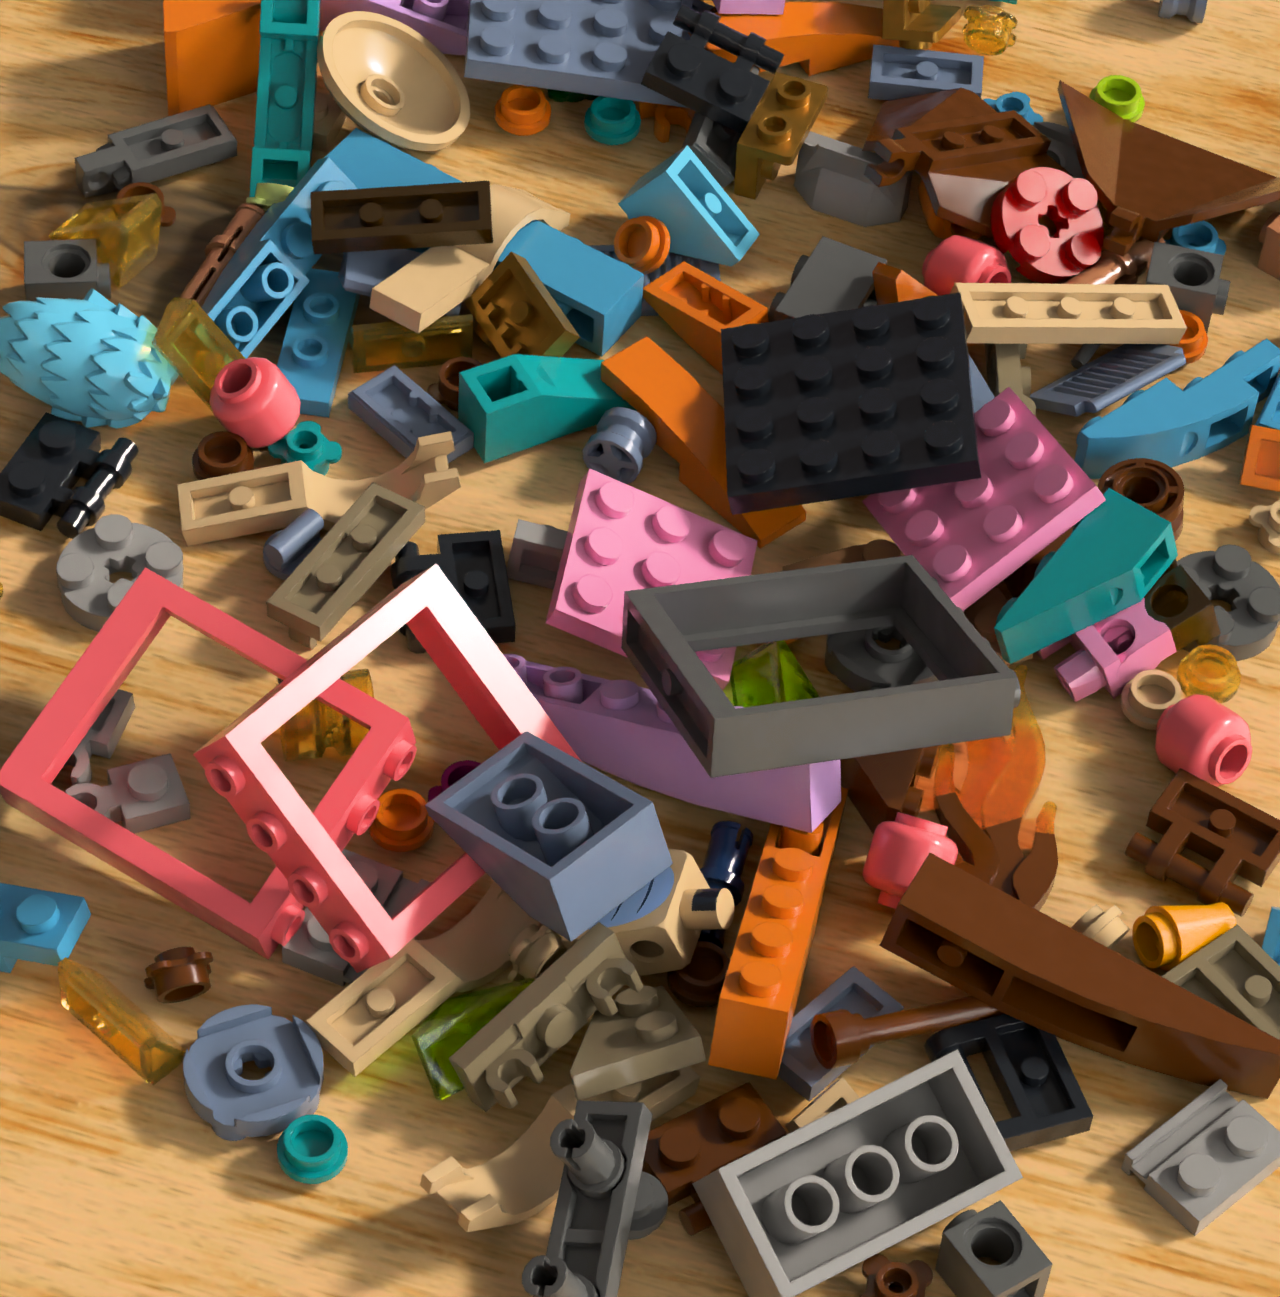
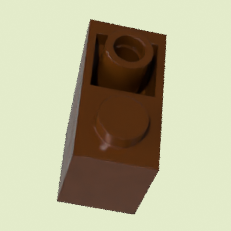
M941 745L840 759L841 786L849 789L847 796L873 834L877 825L881 822L895 821L897 812L918 817L924 790L916 788L920 776L931 779Z

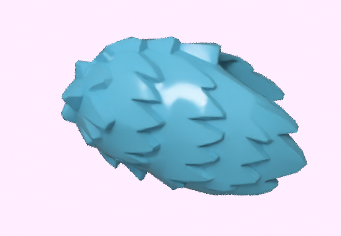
M93 288L88 291L84 300L36 297V301L9 302L2 307L8 315L0 317V372L23 391L52 406V415L68 421H81L87 428L108 425L117 429L141 422L151 411L164 412L166 410L171 386L177 380L182 367L171 359L170 349L163 335L144 315L138 317L120 303L117 306Z

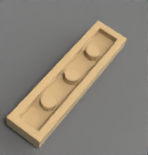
M955 283L950 294L961 292L967 343L1179 344L1187 329L1168 285Z

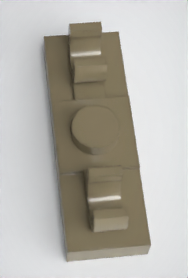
M372 482L266 601L267 616L288 626L290 639L313 650L317 645V641L321 642L351 606L359 601L391 564V560L425 523V506Z
M598 922L449 1058L473 1103L486 1112L497 1102L503 1107L513 1109L518 1104V1101L511 1089L526 1076L533 1082L540 1084L544 1080V1076L539 1067L560 1047L568 1043L573 1035L588 1022L587 1019L596 1010L604 1015L613 1016L618 1012L612 996L621 987L627 985L636 992L644 988L634 965L627 960L612 930Z

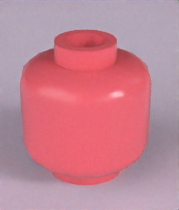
M953 235L941 241L936 248L928 253L922 267L924 286L938 296L950 294L955 283H1011L1012 278L1005 255L999 249L960 235Z
M259 357L238 359L225 365L215 379L209 401L214 416L226 431L242 437L249 448L266 447L283 439L293 429L300 415L301 406L296 389L281 370L266 358Z
M1194 694L1181 699L1178 703L1165 709L1157 722L1155 750L1158 760L1175 774L1181 768L1219 787L1223 784L1234 782L1248 767L1252 756V746L1247 722L1237 713L1210 696Z
M897 812L895 821H884L877 825L862 876L869 886L881 890L878 904L896 909L929 853L955 865L958 848L951 839L945 837L948 830L947 826Z

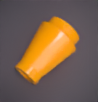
M1223 902L1210 905L1151 906L1133 924V943L1137 955L1147 967H1159L1162 970L1170 971L1236 926V920L1230 907Z

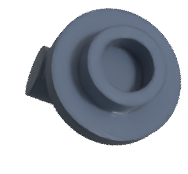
M306 509L285 529L274 533L266 541L263 548V561L267 570L277 578L286 580L322 540L320 538V530L324 528V521L315 510Z

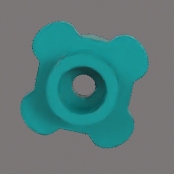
M313 421L300 422L283 439L268 446L270 456L281 459V464L302 460L312 471L324 476L327 474L330 464L337 463L342 456L341 445L337 442L329 441L321 433V426Z

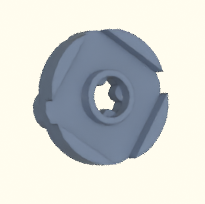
M250 1004L232 1007L207 1019L197 1030L198 1039L190 1046L189 1052L188 1049L186 1050L183 1059V1076L187 1099L200 1118L210 1123L215 1134L224 1140L238 1141L246 1137L276 1134L284 1131L295 1119L305 1115H312L318 1109L320 1102L319 1094L324 1080L322 1048L313 1030L294 1015L293 1022L284 1017L272 1015V1007ZM254 1060L258 1068L271 1067L272 1071L265 1074L264 1078L258 1080H247L240 1077L243 1074L242 1064L247 1061Z

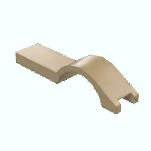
M492 184L490 185L493 243L429 248L373 287L369 308L416 333H420L472 295L493 272L495 264L506 245L522 227L532 220H539L558 231H562L569 226L571 213L556 208L534 197L533 194L525 190Z
M448 431L418 437L414 451L400 466L380 476L360 480L332 479L312 471L300 460L177 484L181 529L187 547L286 528L306 509L315 510L324 521L323 529L330 531L372 482L425 506L426 510L461 487L457 468L449 469L447 455L455 450L452 433Z
M493 881L487 893L471 912L450 930L432 939L416 940L413 938L392 958L366 970L307 1019L306 1024L316 1034L321 1047L356 1077L456 991L464 993L479 988L506 971L513 964L510 961L508 951L514 939L527 926L536 924L541 928L543 924L530 917Z
M687 1066L592 1096L582 1101L643 1102L653 1114L652 1122L694 1096L700 1076L691 1067ZM570 1083L552 1094L541 1114L526 1132L504 1152L484 1164L468 1169L462 1168L451 1156L424 1172L420 1186L428 1194L437 1193L459 1215L458 1224L466 1232L514 1225L538 1214L558 1198L564 1162L553 1153L550 1147V1137L554 1128L560 1122L566 1119H574L577 1098L575 1097L573 1084Z

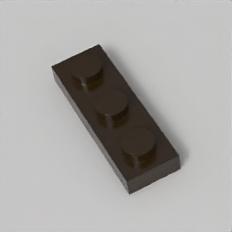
M490 181L311 192V233L314 254L493 243Z

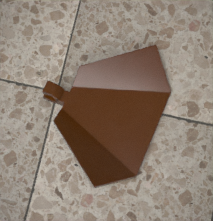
M1061 80L1059 81L1058 93L1083 177L1094 186L1097 191L1098 200L1107 210L1104 223L1114 226L1112 233L1105 237L1102 249L1124 257L1140 237L1152 242H1158L1171 228L1280 200V177L1272 176L1123 119Z
M964 88L883 102L862 151H875L885 160L879 165L867 164L864 175L877 187L895 184L907 171L914 170L923 179L936 216L994 240L991 230L993 202L998 194L1006 188L1008 183L1020 173L1031 168L1050 167L1061 170L1075 179L1072 174L1047 154L1051 140L1015 110L997 112L973 91ZM1046 215L1038 218L1039 225L1047 227L1049 236L1053 237L1054 233L1057 232L1053 221Z

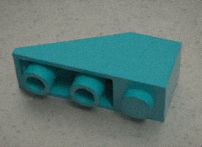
M513 354L459 372L458 420L474 433V448L484 463L597 425L605 411L613 407L637 410L601 381V362L604 360Z
M1108 488L1103 494L1106 501L1073 526L1072 533L1057 551L1049 552L1041 560L1036 569L1034 579L1018 598L1010 599L1001 609L994 631L1003 660L1012 664L1141 602L1178 556L1171 522Z

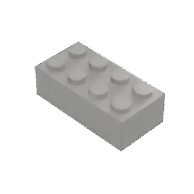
M957 1049L717 1169L694 1182L693 1186L748 1296L794 1297L1022 1179L1023 1176Z

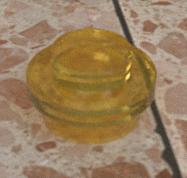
M1201 645L1194 648L1181 660L1177 671V681L1186 696L1189 697L1194 694L1207 695L1222 704L1231 700L1237 694L1241 682V673L1235 657L1228 650L1217 645Z

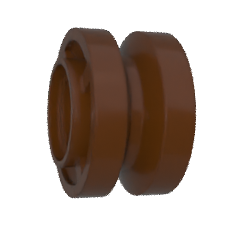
M1134 458L1121 461L1104 472L1098 483V489L1102 494L1110 488L1171 522L1175 541L1179 538L1183 529L1184 484L1179 474L1173 468L1157 460Z

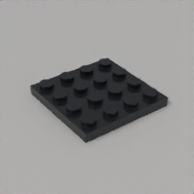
M961 292L721 329L727 495L732 515L981 478Z

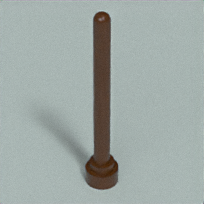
M973 996L869 1018H863L859 1013L851 1014L846 1009H839L817 1014L813 1017L810 1028L811 1043L819 1063L824 1068L831 1069L856 1063L860 1055L866 1054L869 1051L871 1045L936 1032L1005 1013Z

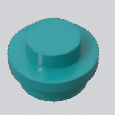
M598 96L585 113L584 127L587 134L594 140L606 145H619L633 140L639 134L641 117L632 100Z
M305 1115L295 1119L282 1132L277 1143V1159L281 1169L287 1176L301 1183L318 1184L331 1180L342 1171L348 1158V1143L344 1133L333 1121L321 1115Z

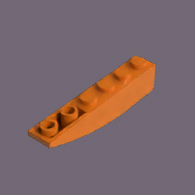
M841 787V802L812 833L771 823L720 993L708 1065L777 1080L823 902L847 801L848 788Z

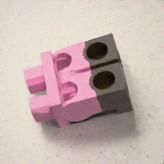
M1175 559L1141 602L1057 641L1036 653L1044 660L1070 643L1076 653L1054 666L1058 680L1074 702H1077L1105 687L1114 699L1122 693L1125 685L1138 673L1155 669L1162 660L1193 641L1201 647L1220 635L1221 632L1213 603L1181 565H1177Z

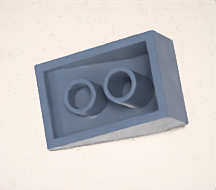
M528 731L522 733L425 805L428 815L530 917L571 942L673 864L652 801Z

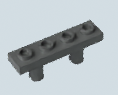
M577 1100L574 1119H566L554 1128L550 1137V1147L555 1156L564 1162V1168L546 1256L540 1255L532 1258L522 1273L523 1287L532 1297H617L653 1115L643 1102Z

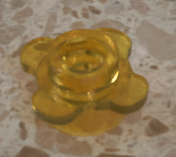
M972 5L965 8L963 16L968 20V24H965L963 27L964 41L972 50L985 55H999L1007 47L1015 44L1017 37L1012 33V29L1016 28L1018 20L1012 14L991 5L982 7Z

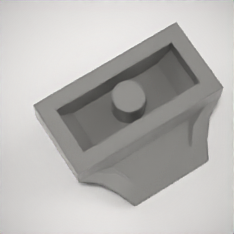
M810 131L798 154L794 187L812 210L863 227L900 222L908 208L913 170L907 171L895 184L877 187L864 175L867 164L879 165L885 160L877 153L862 151V148Z

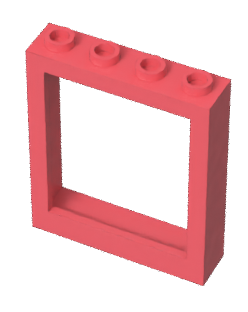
M437 564L401 584L193 754L204 768L205 776L211 787L228 800L245 823L250 839L259 849L269 855L287 879L292 895L299 903L308 907L329 935V942L333 950L343 960L349 962L356 973L392 958L486 872L465 852L397 914L390 918L260 744L263 740L406 623L499 750L525 731H528L581 761Z
M145 567L1 767L0 794L10 806L269 960L279 944L285 946L301 928L305 918V911L303 910L305 906L299 903L292 895L287 879L277 866L250 903L51 785L170 616L282 680H285L308 661ZM339 678L315 699L369 729L313 812V815L342 852L354 833L360 836L370 827L380 807V801L377 799L391 779L398 781L406 774L413 763L417 748L415 746L416 739L408 717Z

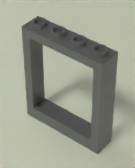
M913 555L624 591L621 648L710 778L1011 735L1013 708L1018 707L1021 697L1020 684L1016 673L1008 668L991 648L989 641L980 635L965 617L962 609L951 601L940 588L937 580L929 575ZM895 626L939 681L735 709L695 652Z

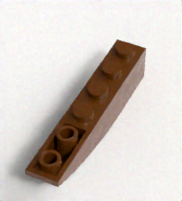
M929 853L898 903L879 945L1007 1015L1045 1032L1054 1034L1065 1041L1125 1063L1210 1087L1221 1079L1228 1085L1227 1090L1266 1099L1269 1098L1280 1079L1279 1039L932 853Z

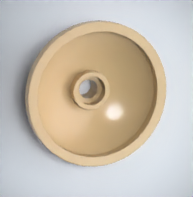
M353 11L334 18L320 35L317 46V59L327 90L342 111L372 136L403 149L436 151L453 144L465 131L470 119V102L466 88L457 71L443 53L417 31L381 14Z

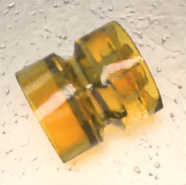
M369 669L348 670L340 677L341 680L374 698ZM277 677L276 686L279 685L283 680ZM315 698L279 727L285 762L322 758L327 747H334L341 756L353 755L369 729Z

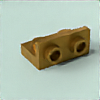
M883 0L882 39L899 40V46L905 49L920 50L931 48L932 43L938 42L960 20L961 7L930 4V1L935 0Z
M775 73L737 143L734 194L756 200L766 179L775 180L781 164L785 166L793 164L827 100V86L799 77Z
M513 252L507 255L464 302L478 322L474 327L477 335L489 347L496 350L502 358L513 354L562 357L580 338L528 261Z

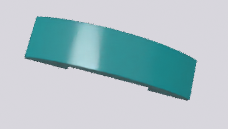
M261 0L259 29L261 38L254 147H252L249 197H255L257 183H275L296 187L311 168L318 67L317 46L319 40L320 0Z

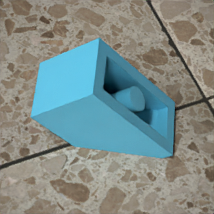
M688 145L640 177L618 203L627 214L628 219L651 216L662 221L670 234L669 252L732 267L738 263L760 235Z

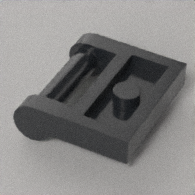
M1002 1014L943 1029L926 1040L924 1047L930 1062L958 1049L994 1120L966 1058L969 1055L982 1052L1012 1117L995 1122L1010 1152L1090 1130L1093 1114L1054 1034L1038 1029L1010 1015Z

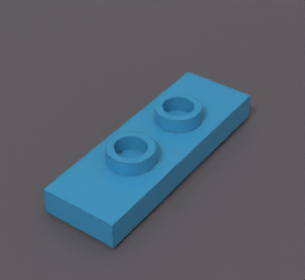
M311 268L305 275L310 282L294 300L277 367L296 389L301 401L300 414L328 418L330 415L360 294L344 290L338 278L339 272Z

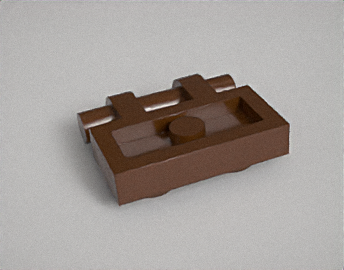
M1180 768L1151 808L1146 827L1162 834V839L1157 843L1136 832L1125 851L1126 856L1145 865V873L1161 882L1169 878L1197 893L1198 902L1204 905L1223 902L1230 907L1233 913L1242 917L1248 910L1254 894L1233 882L1239 875L1260 887L1263 886L1280 861V820ZM1185 848H1188L1216 864L1210 871L1181 856Z
M748 1082L650 1130L642 1171L651 1174L662 1183L668 1195V1206L688 1196L692 1197L695 1203L679 1211V1218L685 1231L693 1236L713 1226L693 1183L717 1169L787 1135V1132L751 1083Z

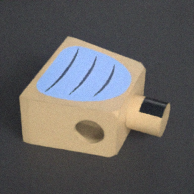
M668 849L673 864L598 921L615 933L627 960L634 965L639 976L683 969L691 962L701 930L728 929L732 925L735 907L731 892L727 888H710L692 855L684 850ZM590 929L583 932L572 942L562 937L561 941L566 950L573 946Z

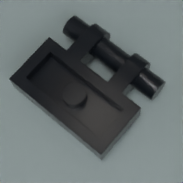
M682 4L673 25L691 33L689 41L668 31L647 67L641 85L742 134L770 81L751 71L756 65L775 75L785 54L765 45L767 39L753 32L746 36L720 23L721 16L705 9L703 13H700ZM711 43L737 56L736 62L732 63L707 51L708 44Z
M46 412L0 473V516L42 531L51 517L56 515L61 517L57 522V528L60 533L74 539L83 531L85 526H93L105 511L104 500L112 489H118L123 486L132 472L131 462L138 454V447L131 440L122 437L115 442L111 449H106L99 453L101 450L100 432ZM80 478L88 480L84 486L73 489Z
M500 530L438 535V554L420 555L418 545L408 541L395 556V562L390 569L394 589L437 564L494 643L515 642L516 624ZM406 623L399 628L400 633L406 636L407 646L411 652H426Z

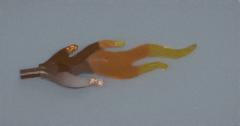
M1021 664L1016 666L1014 670L1019 680L1021 697L1018 707L1013 708L1011 737L1008 741H1006L1004 736L965 742L968 765L967 775L961 791L955 787L953 780L954 745H941L933 782V807L940 824L948 827L946 834L956 844L960 855L957 854L954 866L1040 911L1052 890L1058 867V853L1054 834L1057 806L1051 801L1044 803L1036 819L1032 850L1025 856L1018 845V834L1042 781L1045 770V743L1024 689L1028 668Z

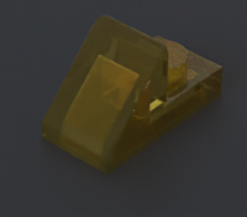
M157 193L86 203L53 231L49 238L51 240L96 239L97 255L102 263L110 264V277L115 285L120 288L125 286L157 256L162 202Z

